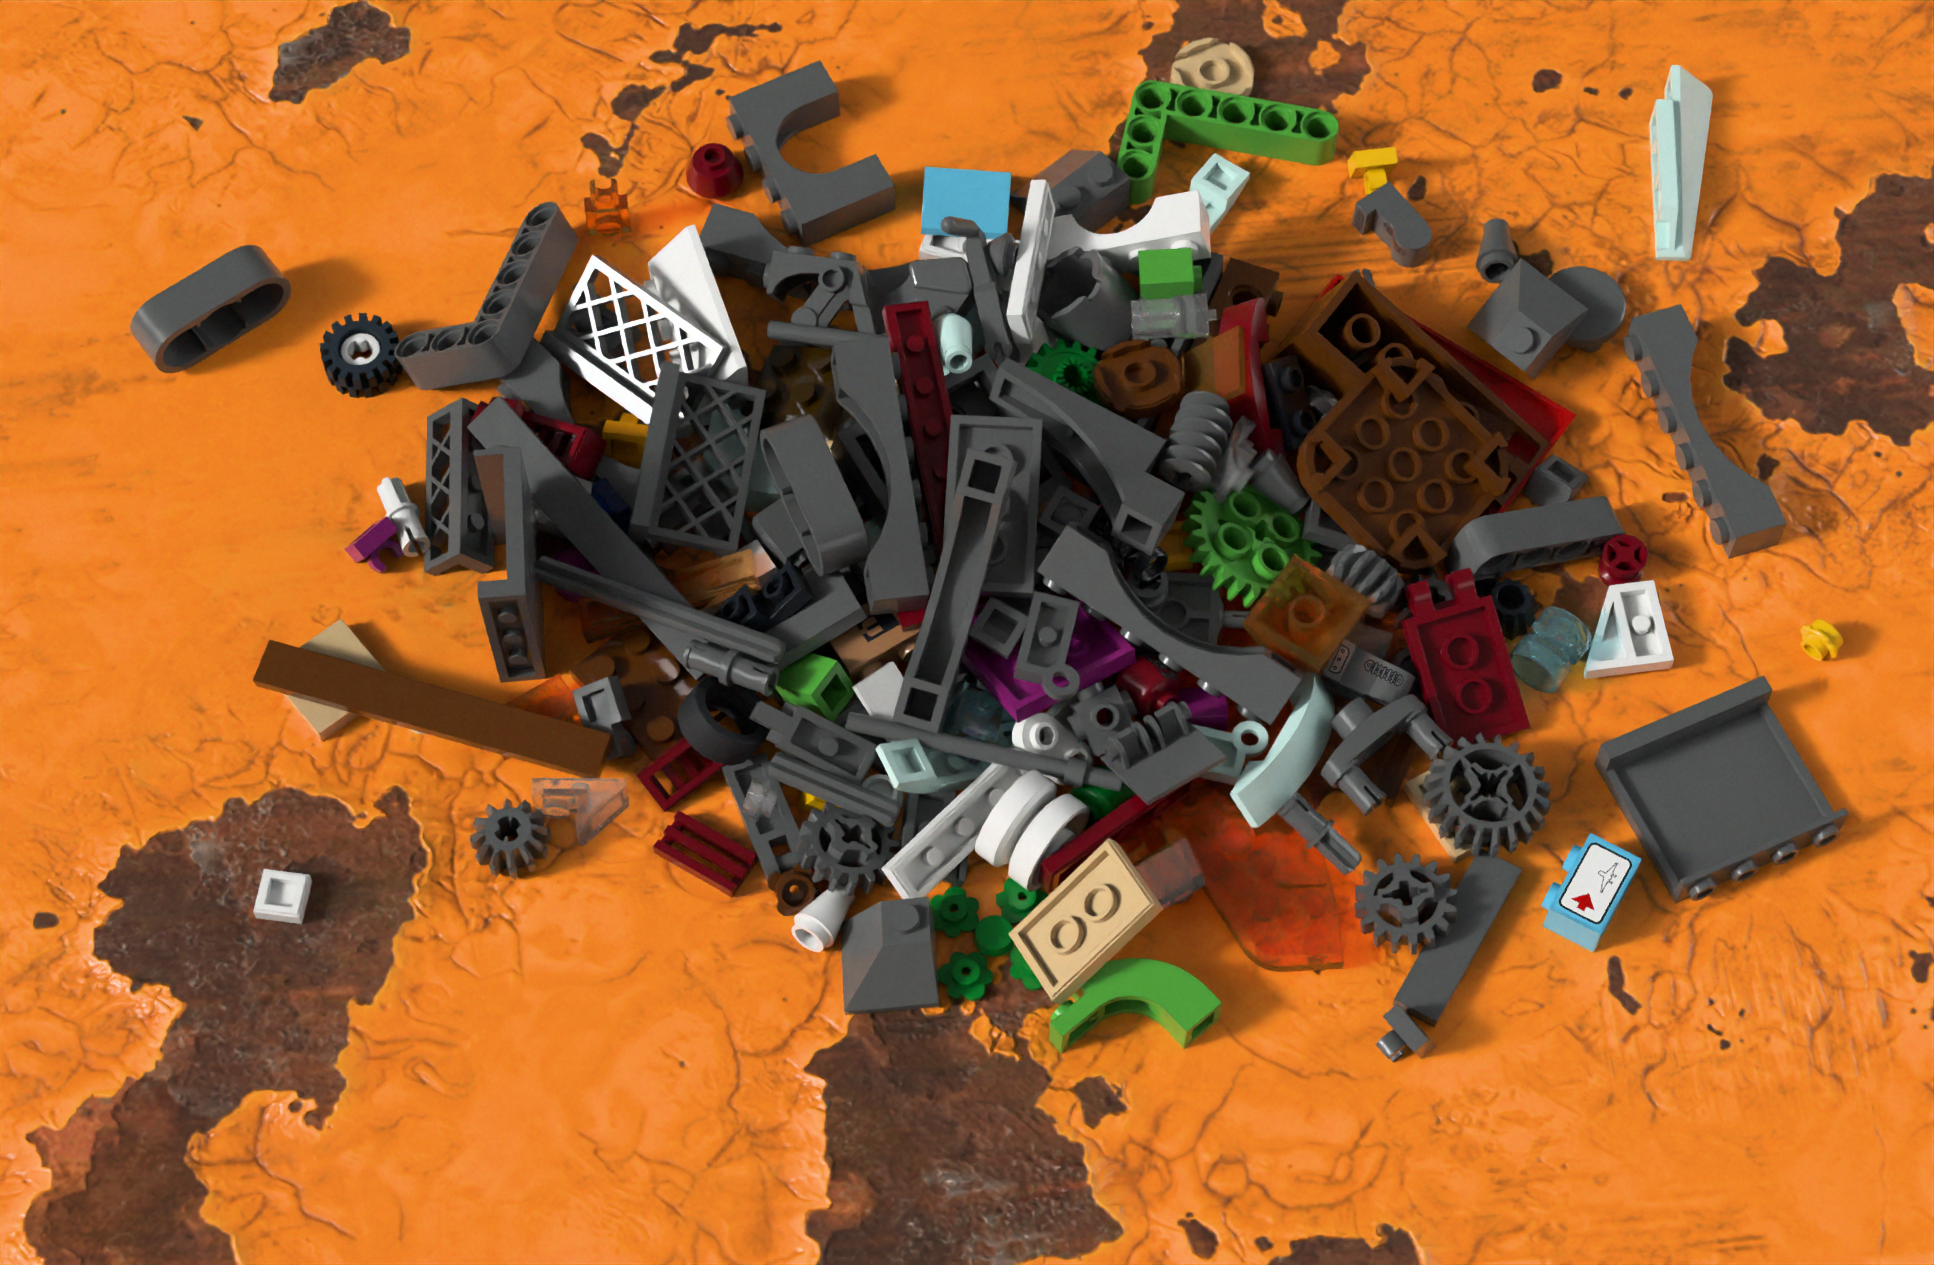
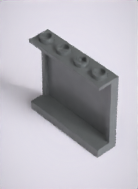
M494 445L487 449L474 450V459L496 545L506 544L507 579L477 582L478 601L501 683L546 679L543 585L535 577V567L538 559L541 557V535L521 448Z
M1764 675L1602 743L1594 763L1675 903L1689 897L1693 901L1701 900L1712 894L1719 884L1731 879L1734 883L1745 881L1756 874L1759 867L1772 861L1775 865L1784 864L1796 857L1800 849L1812 844L1816 848L1823 847L1836 840L1841 834L1840 829L1848 816V812L1845 808L1837 812L1832 810L1769 707L1768 700L1773 690Z

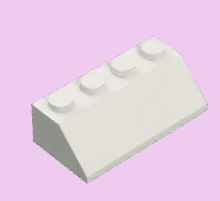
M695 224L687 226L648 262L650 280L644 281V287L729 347L713 379L749 386L747 366ZM669 319L657 321L663 342L671 340L672 343L677 342L674 323ZM687 333V337H688V338L693 337V336H691L690 334ZM701 342L690 344L694 369L704 367L712 350ZM679 348L669 351L671 363L680 364L679 371L684 372ZM687 387L684 388V401H686L689 395ZM706 394L697 410L711 403ZM734 398L727 405L732 411L736 408L741 410L745 400ZM712 412L699 419L703 426L710 424Z

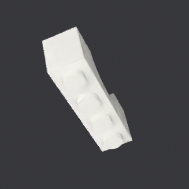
M1199 189L1157 197L1148 214L1139 223L1127 230L1113 234H1097L1087 231L1075 221L1072 214L1054 217L1042 285L1050 275L1046 270L1047 265L1062 252L1075 246L1081 247L1084 251L1096 250L1120 274L1139 271L1138 251L1191 248L1192 261L1210 258L1209 215Z

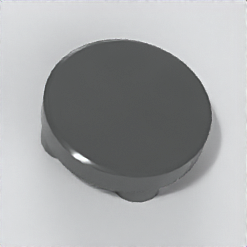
M1580 266L1562 269L1548 278L1590 310L1564 344L1578 347L1585 352H1595L1602 347L1603 343H1606L1617 334L1625 316L1626 300L1623 291L1615 280L1602 271Z

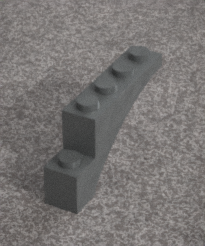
M1006 357L998 368L989 400L1019 418L1043 419L1042 435L1072 462L1098 496L1113 526L1110 535L1151 556L1173 525L1185 492L1152 476L1167 440Z

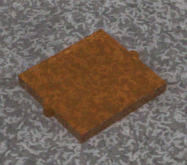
M1238 325L1216 337L1209 336L1205 343L1181 354L1183 373L1181 400L1187 393L1193 391L1214 393L1226 399V401L1245 393L1244 329Z

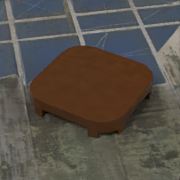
M1388 357L1363 374L1307 434L1298 449L1296 464L1300 483L1309 496L1357 544L1363 545L1369 551L1374 550L1379 557L1386 559V562L1391 567L1397 569L1398 573L1405 575L1415 573V571L1421 572L1448 555L1446 552L1451 548V542L1467 523L1478 518L1497 496L1503 494L1511 481V478L1508 477L1509 463L1505 451L1509 444L1500 431L1491 435L1431 374L1436 367L1422 357L1418 360L1406 357Z

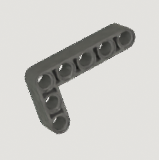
M545 202L528 212L474 322L418 331L405 337L396 346L394 351L395 357L418 389L430 390L506 376L518 367L578 243L577 234L557 203Z

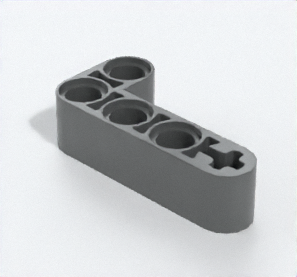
M1598 496L1478 517L1467 523L1451 542V548L1446 552L1448 555L1442 559V562L1448 574L1470 567L1477 596L1479 597L1486 593L1487 588L1499 581L1505 572L1600 556L1603 553L1604 545L1610 538L1626 533L1608 498Z

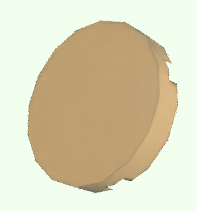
M1204 38L1192 41L1179 50L1172 65L1170 83L1248 97L1252 92L1254 67L1249 55L1239 45L1230 41L1229 45L1220 43L1217 38Z

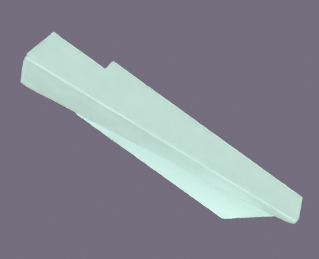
M1671 65L1664 89L1665 99H1656L1649 122L1656 260L1689 261L1692 255L1713 93L1710 88L1683 67Z

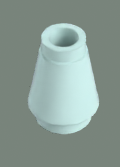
M954 313L943 314L933 322L941 360L952 373L960 374L966 372L972 365V327L960 315Z

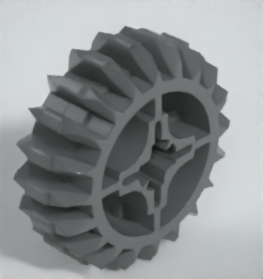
M1480 732L1475 736L1473 745L1463 736L1457 740L1456 749L1446 745L1441 752V759L1435 758L1431 762L1429 768L1431 774L1425 777L1423 784L1425 790L1428 791L1424 794L1423 805L1431 809L1428 814L1429 824L1442 823L1438 831L1440 839L1454 835L1453 846L1455 850L1462 847L1464 842L1472 845L1471 853L1473 857L1479 854L1481 847H1487L1489 854L1494 858L1499 853L1500 845L1510 854L1516 851L1518 841L1527 845L1532 841L1533 831L1538 832L1542 829L1545 822L1543 816L1548 814L1550 808V800L1546 799L1551 790L1550 783L1542 781L1545 776L1544 766H1532L1535 759L1533 752L1524 755L1518 754L1520 747L1518 740L1510 744L1509 748L1501 745L1502 738L1500 734L1494 737L1492 743H1486L1485 738ZM1454 779L1461 785L1460 791L1465 795L1463 804L1460 807L1454 801L1450 791V783ZM1513 783L1522 796L1523 808L1520 811L1512 805L1514 800L1508 794ZM1479 792H1482L1483 796L1478 797ZM1485 792L1489 793L1488 798L1484 797ZM1496 792L1495 797L1491 798L1490 794L1493 795Z

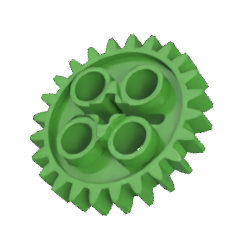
M1238 474L1232 482L1226 475H1222L1217 482L1211 479L1210 487L1204 492L1196 493L1189 501L1190 505L1183 512L1187 519L1181 525V530L1189 534L1182 542L1183 546L1195 549V552L1189 557V561L1194 563L1201 562L1204 566L1198 575L1200 577L1211 575L1215 579L1212 585L1214 591L1222 586L1227 588V599L1229 601H1232L1238 594L1242 596L1243 604L1246 608H1249L1257 600L1262 611H1265L1272 603L1277 609H1281L1287 601L1293 604L1314 583L1312 579L1320 571L1315 564L1322 558V554L1313 550L1318 543L1302 539L1304 521H1301L1298 517L1304 510L1303 508L1291 515L1286 509L1281 508L1249 484L1247 485L1242 474Z

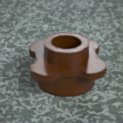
M801 862L796 863L794 868L787 872H773L767 880L769 889L775 892L778 899L776 904L777 911L784 916H790L795 911L803 910L821 895L820 890L813 886L810 878L812 869H802L800 866ZM796 885L799 887V890L796 893H791V886Z

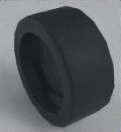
M714 676L704 677L692 689L679 707L677 718L680 730L688 743L702 756L719 764L733 766L745 763L770 732V729L749 719L756 703L762 701L760 697L751 689L748 690V688L737 684L731 687L720 684L718 678ZM707 706L726 713L735 721L741 730V734L734 733L720 725L713 718Z

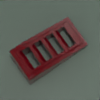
M524 411L522 415L523 421L535 434L538 427L541 428L538 437L576 477L587 481L591 480L607 446L606 440L588 428Z
M685 737L681 738L636 775L664 812L720 771L723 766H726L702 756L692 747L706 765L698 771L684 753L685 750L692 747ZM675 758L691 777L685 783L669 764ZM660 769L676 788L670 795L654 775Z

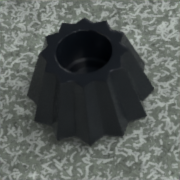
M1507 578L1504 582L1497 581L1487 588L1486 593L1480 597L1492 596L1503 636L1510 641H1513L1517 636H1528L1529 628L1537 625L1535 615L1539 608L1529 586L1522 585L1520 580L1512 581Z

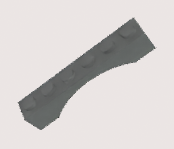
M713 203L699 235L713 275H726L741 279L758 288H764V269L766 264L772 261L773 250L788 252V248L782 245L763 227L755 214ZM912 262L895 267L868 270L872 277L874 289L884 293L899 288L909 277V266ZM819 283L799 286L788 295L796 299L809 298ZM845 304L840 311H853V307L851 304Z
M1679 304L1633 317L1628 334L1624 338L1626 355L1631 362L1635 361L1641 373L1642 389L1648 398L1652 397L1658 409L1659 425L1665 434H1670L1675 445L1677 463L1681 470H1687L1693 483L1692 492L1697 505L1700 508L1704 507L1710 519V531L1713 540L1717 545L1722 544L1728 559L1778 545L1787 522L1769 485L1748 475L1731 462L1713 443L1700 422L1692 399L1690 383L1692 357L1698 338L1682 305Z
M533 337L518 367L506 376L497 378L500 385L496 388V391L501 397L521 400L527 412L576 425L570 404V382L560 363ZM538 427V430L536 432V434L538 435L541 431L540 427ZM603 453L589 482L597 484L599 489L602 488L609 495L610 498L606 500L608 505L624 521L631 517L640 470L628 467ZM668 474L667 479L677 493L686 489L672 474ZM664 491L663 502H665V501H667L668 499H670V497L667 495V493H666L665 491ZM693 495L683 500L696 519L705 514L701 503ZM673 506L660 514L658 527L677 531L689 523L678 508ZM645 538V544L648 547L654 549L658 545L669 557L681 547L680 545Z
M888 337L834 342L830 361L836 400L856 419L869 436L880 458L886 480L887 513L885 524L878 541L867 557L863 572L870 616L923 610L932 591L935 575L932 565L925 566L923 550L928 549V532L925 522L918 523L916 507L921 506V489L918 479L911 480L909 464H914V446L911 436L904 437L902 422L907 421L908 413L905 395H897L895 380L901 377L898 352H890Z
M968 447L955 493L950 522L935 581L917 641L904 675L892 721L933 733L943 731L1018 461Z
M1071 518L1037 570V572L1044 576L1042 582L1051 590L1063 596L1067 592L1071 593L1083 601L1081 608L1089 615L1100 621H1104L1106 617L1122 627L1119 632L1127 640L1140 647L1147 643L1160 652L1158 658L1164 664L1178 672H1182L1185 668L1199 678L1197 684L1209 694L1218 698L1224 694L1238 703L1237 711L1251 721L1259 723L1262 719L1271 725L1302 680L1304 670L1266 645L1249 647L1217 645L1190 637L1166 624L1151 612L1129 587L1117 565L1111 544L1073 518Z

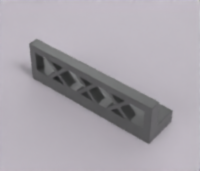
M463 397L427 417L425 534L429 538L431 545L424 553V572L433 576L457 564L481 574L494 568V534L474 459V450L486 448L467 428L471 423L478 404ZM450 422V429L443 440V425ZM450 457V466L442 479V470ZM449 497V506L441 519V509ZM448 536V552L441 555V547Z

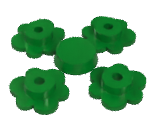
M1008 878L1004 883V891L999 892L996 896V904L1002 908V916H987L980 922L976 914L979 909L978 900L974 897H967L965 890L961 887H950L945 891L944 896L935 895L932 897L930 904L935 916L936 931L944 930L945 935L949 938L958 937L961 931L964 933L974 931L973 941L976 948L980 951L971 952L967 956L962 952H955L950 957V963H946L939 968L938 979L941 984L947 986L949 997L958 999L963 996L966 1000L972 1002L980 1000L985 994V986L990 985L993 981V973L986 969L987 958L985 955L998 957L1009 951L1010 960L1013 963L1010 968L1011 977L1015 980H1022L1023 985L1028 990L1038 991L1043 988L1009 936V933L1013 930L1012 925L1019 924L1048 896L1046 892L1041 891V887L1029 892L1017 882Z

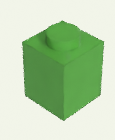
M1191 248L1138 251L1141 313L1194 310V292H1202L1201 265L1193 266Z
M809 653L784 668L779 674L776 690L785 702L794 706L800 705L831 722L836 719L855 694L852 689L854 684L839 662L814 653Z

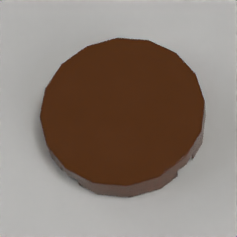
M1138 339L1124 341L1108 348L1101 355V361L1097 364V367L1095 365L1093 384L1097 399L1107 410L1121 417L1141 419L1154 417L1170 409L1180 397L1183 386V373L1179 359L1170 349L1161 345L1160 349L1157 346H1151V341Z

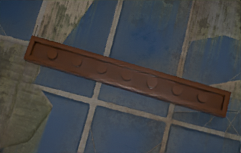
M269 640L253 678L255 685L261 688L596 782L599 781L614 741L612 735L273 640Z

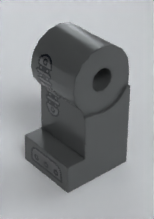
M1387 182L1356 202L1352 225L1362 235L1373 230L1390 248L1391 257L1400 266L1407 268L1416 267L1425 261L1432 237L1431 228L1390 182Z
M1342 637L1339 638L1322 674L1323 680L1383 706L1408 695L1416 679L1409 672L1366 652Z

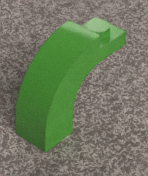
M1146 958L1117 959L1103 965L1072 995L1076 1002L1067 1000L1053 1012L1049 1024V1041L1062 1054L1104 1019L1118 1014L1132 1013L1146 1016L1159 1023L1185 1049L1219 1020L1222 1002L1200 980L1177 966Z

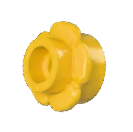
M1816 619L1810 626L1804 625L1801 628L1802 641L1800 645L1808 656L1817 661H1822L1824 658L1832 660L1838 656V649L1843 645V638L1832 625L1823 620Z

